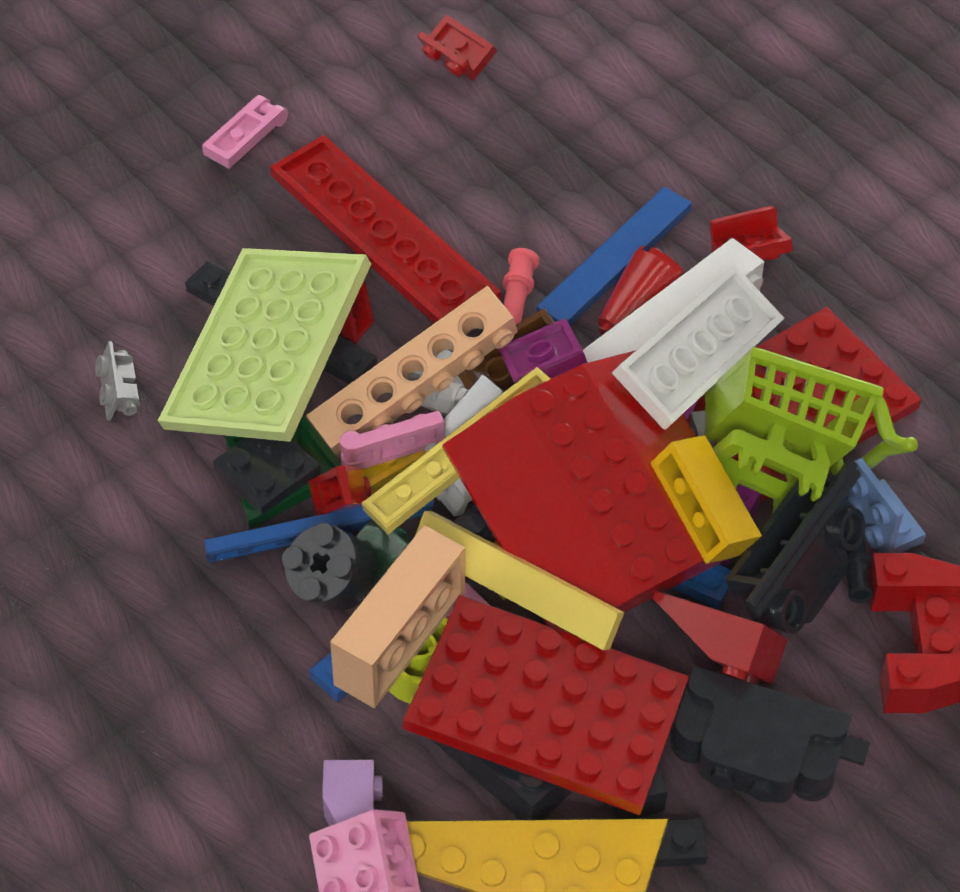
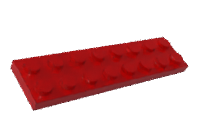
M325 135L270 166L271 176L355 253L366 255L371 263V267L433 324L486 286L501 301V291Z

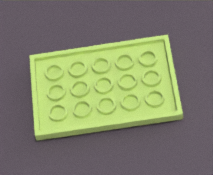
M242 248L158 419L163 429L291 442L371 266L368 257L364 254Z

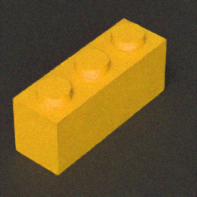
M705 435L671 442L650 463L706 564L740 556L762 536Z

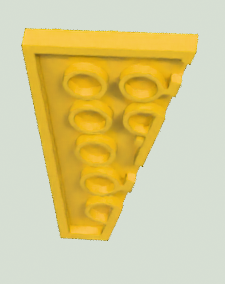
M668 819L407 821L417 875L469 892H646L668 824Z

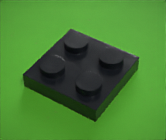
M245 438L213 460L214 471L261 515L267 513L306 485L308 481L321 474L320 464L292 439L291 442Z

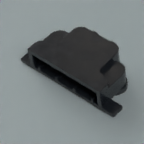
M847 459L836 475H827L822 495L816 501L811 500V488L803 496L799 495L798 479L761 529L760 533L762 536L745 551L725 578L731 592L734 595L741 596L754 622L763 624L768 628L779 629L785 633L795 634L799 632L805 623H811L846 574L849 564L846 550H856L862 543L865 534V519L862 512L857 508H851L846 498L861 476V473L856 469L857 464L853 460Z
M695 665L689 679V684L685 686L678 707L680 709L671 735V748L674 754L687 763H698L700 775L714 786L750 794L754 799L761 802L772 801L775 803L786 802L793 794L811 802L825 799L833 789L839 759L864 766L870 746L869 742L847 736L852 718L851 714Z

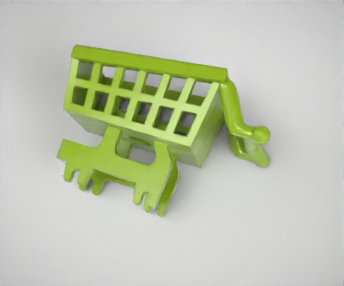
M754 346L705 393V436L718 443L713 450L735 489L738 484H741L772 498L773 513L798 479V493L800 496L806 494L809 488H811L812 501H816L821 497L829 469L832 475H836L844 465L842 458L856 447L871 411L873 412L878 433L884 442L878 444L862 457L870 469L874 468L888 456L914 452L918 448V442L914 437L903 438L895 433L888 406L882 397L884 390L882 386ZM756 364L767 367L764 379L754 375ZM776 370L786 373L784 386L774 383ZM796 376L806 379L803 393L793 390ZM815 383L826 385L822 400L812 396ZM753 386L762 389L760 400L751 397ZM835 389L846 392L841 407L831 403ZM771 393L781 396L778 408L769 404ZM855 395L861 396L853 403ZM790 400L799 403L796 415L787 412ZM808 406L818 409L814 423L805 419ZM827 413L837 416L823 427ZM739 453L738 461L731 458ZM762 465L785 475L787 482L760 470Z

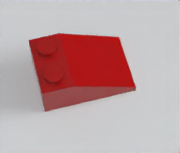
M654 591L652 598L711 660L724 666L723 674L758 685L759 681L773 685L788 641L786 638L763 624Z

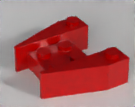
M873 553L869 568L871 588L873 589L872 598L869 600L870 610L910 612L915 654H886L879 677L883 713H927L960 703V566L914 553Z

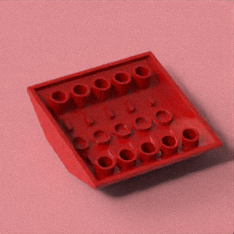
M635 351L581 364L518 394L442 444V449L501 548L624 613L652 599L654 591L663 593L725 561L705 563L650 464L671 442L697 436L683 414L664 430L612 374ZM542 618L547 626L572 634L566 631L565 629L553 624L552 622Z

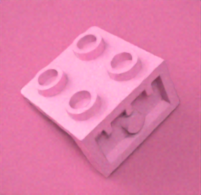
M370 810L310 834L309 839L319 892H420L405 812Z

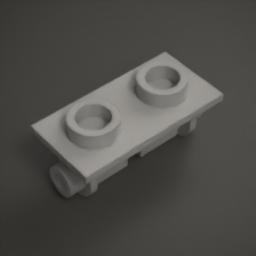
M109 341L103 355L97 357L95 365L96 376L100 377L102 385L99 397L100 404L105 406L107 421H111L115 411L131 416L136 414L137 409L140 407L137 384H131L136 379L133 358L125 350L114 352L113 343Z

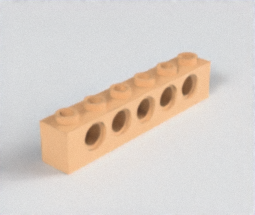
M486 286L306 416L312 427L340 460L342 453L340 437L343 433L347 431H355L359 434L369 432L383 425H392L403 414L416 411L423 404L425 398L435 391L440 392L448 388L457 375L464 370H471L477 367L483 361L484 356L495 348L500 349L509 344L514 334L518 332L514 317L492 290ZM473 329L483 330L477 337L467 336ZM444 350L453 351L452 355L446 359L437 358L438 354ZM415 371L423 372L419 379L415 381L407 380L411 373ZM384 393L393 394L387 402H377L380 395ZM355 414L363 415L358 423L346 424L351 416Z

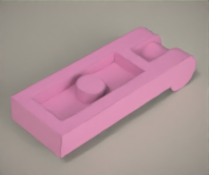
M262 95L256 96L202 145L203 155L230 169L276 126L281 127L286 122L288 110L280 105H271L270 100Z
M438 410L428 414H419L412 419L392 425H383L362 434L355 431H347L340 437L341 465L365 469L423 451L427 444L434 442L438 444L444 439V419Z

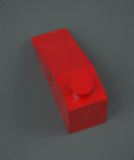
M337 466L308 481L316 516L361 507V503L371 496L370 482L366 476L363 477L362 469L359 467Z

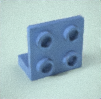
M862 458L855 460L854 462L857 464L856 469L861 473V476L846 498L850 507L859 509L864 516L865 537L869 545L874 549L877 548L880 553H902L924 543L925 532L884 479L879 481Z

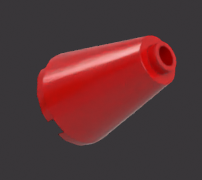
M645 245L640 246L633 253L598 318L601 336L677 280L684 273L683 269L659 249L652 247L647 252L644 251Z

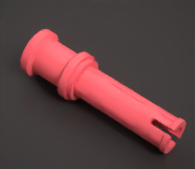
M516 248L509 252L508 263L510 268L509 272L504 275L502 282L506 290L503 305L514 317L515 324L521 322L526 296L533 291L535 284L532 278L533 271L539 265V256L534 251L526 248Z

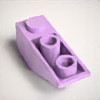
M324 760L323 808L324 817L329 826L374 810L375 801L383 800V776H375L374 760Z

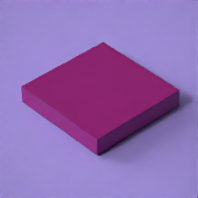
M566 319L559 320L515 339L499 349L514 384L536 367L551 379L581 364L588 363Z

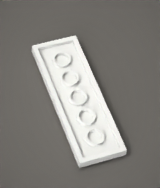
M733 265L622 362L612 374L656 422L666 430L740 358L771 332L784 317L748 278Z

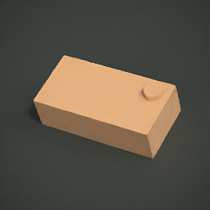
M425 525L421 528L330 641L334 686L375 709L454 607L459 595L465 593L464 546Z

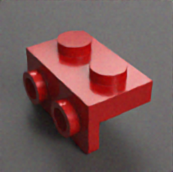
M447 14L429 36L422 31L417 36L424 46L421 51L434 62H437L438 59L446 63L445 67L458 78L464 75L472 81L476 79L497 52L494 45Z
M773 206L714 219L709 223L712 253L731 238L764 260H773L780 257V254L793 251L792 238L778 227L777 210Z

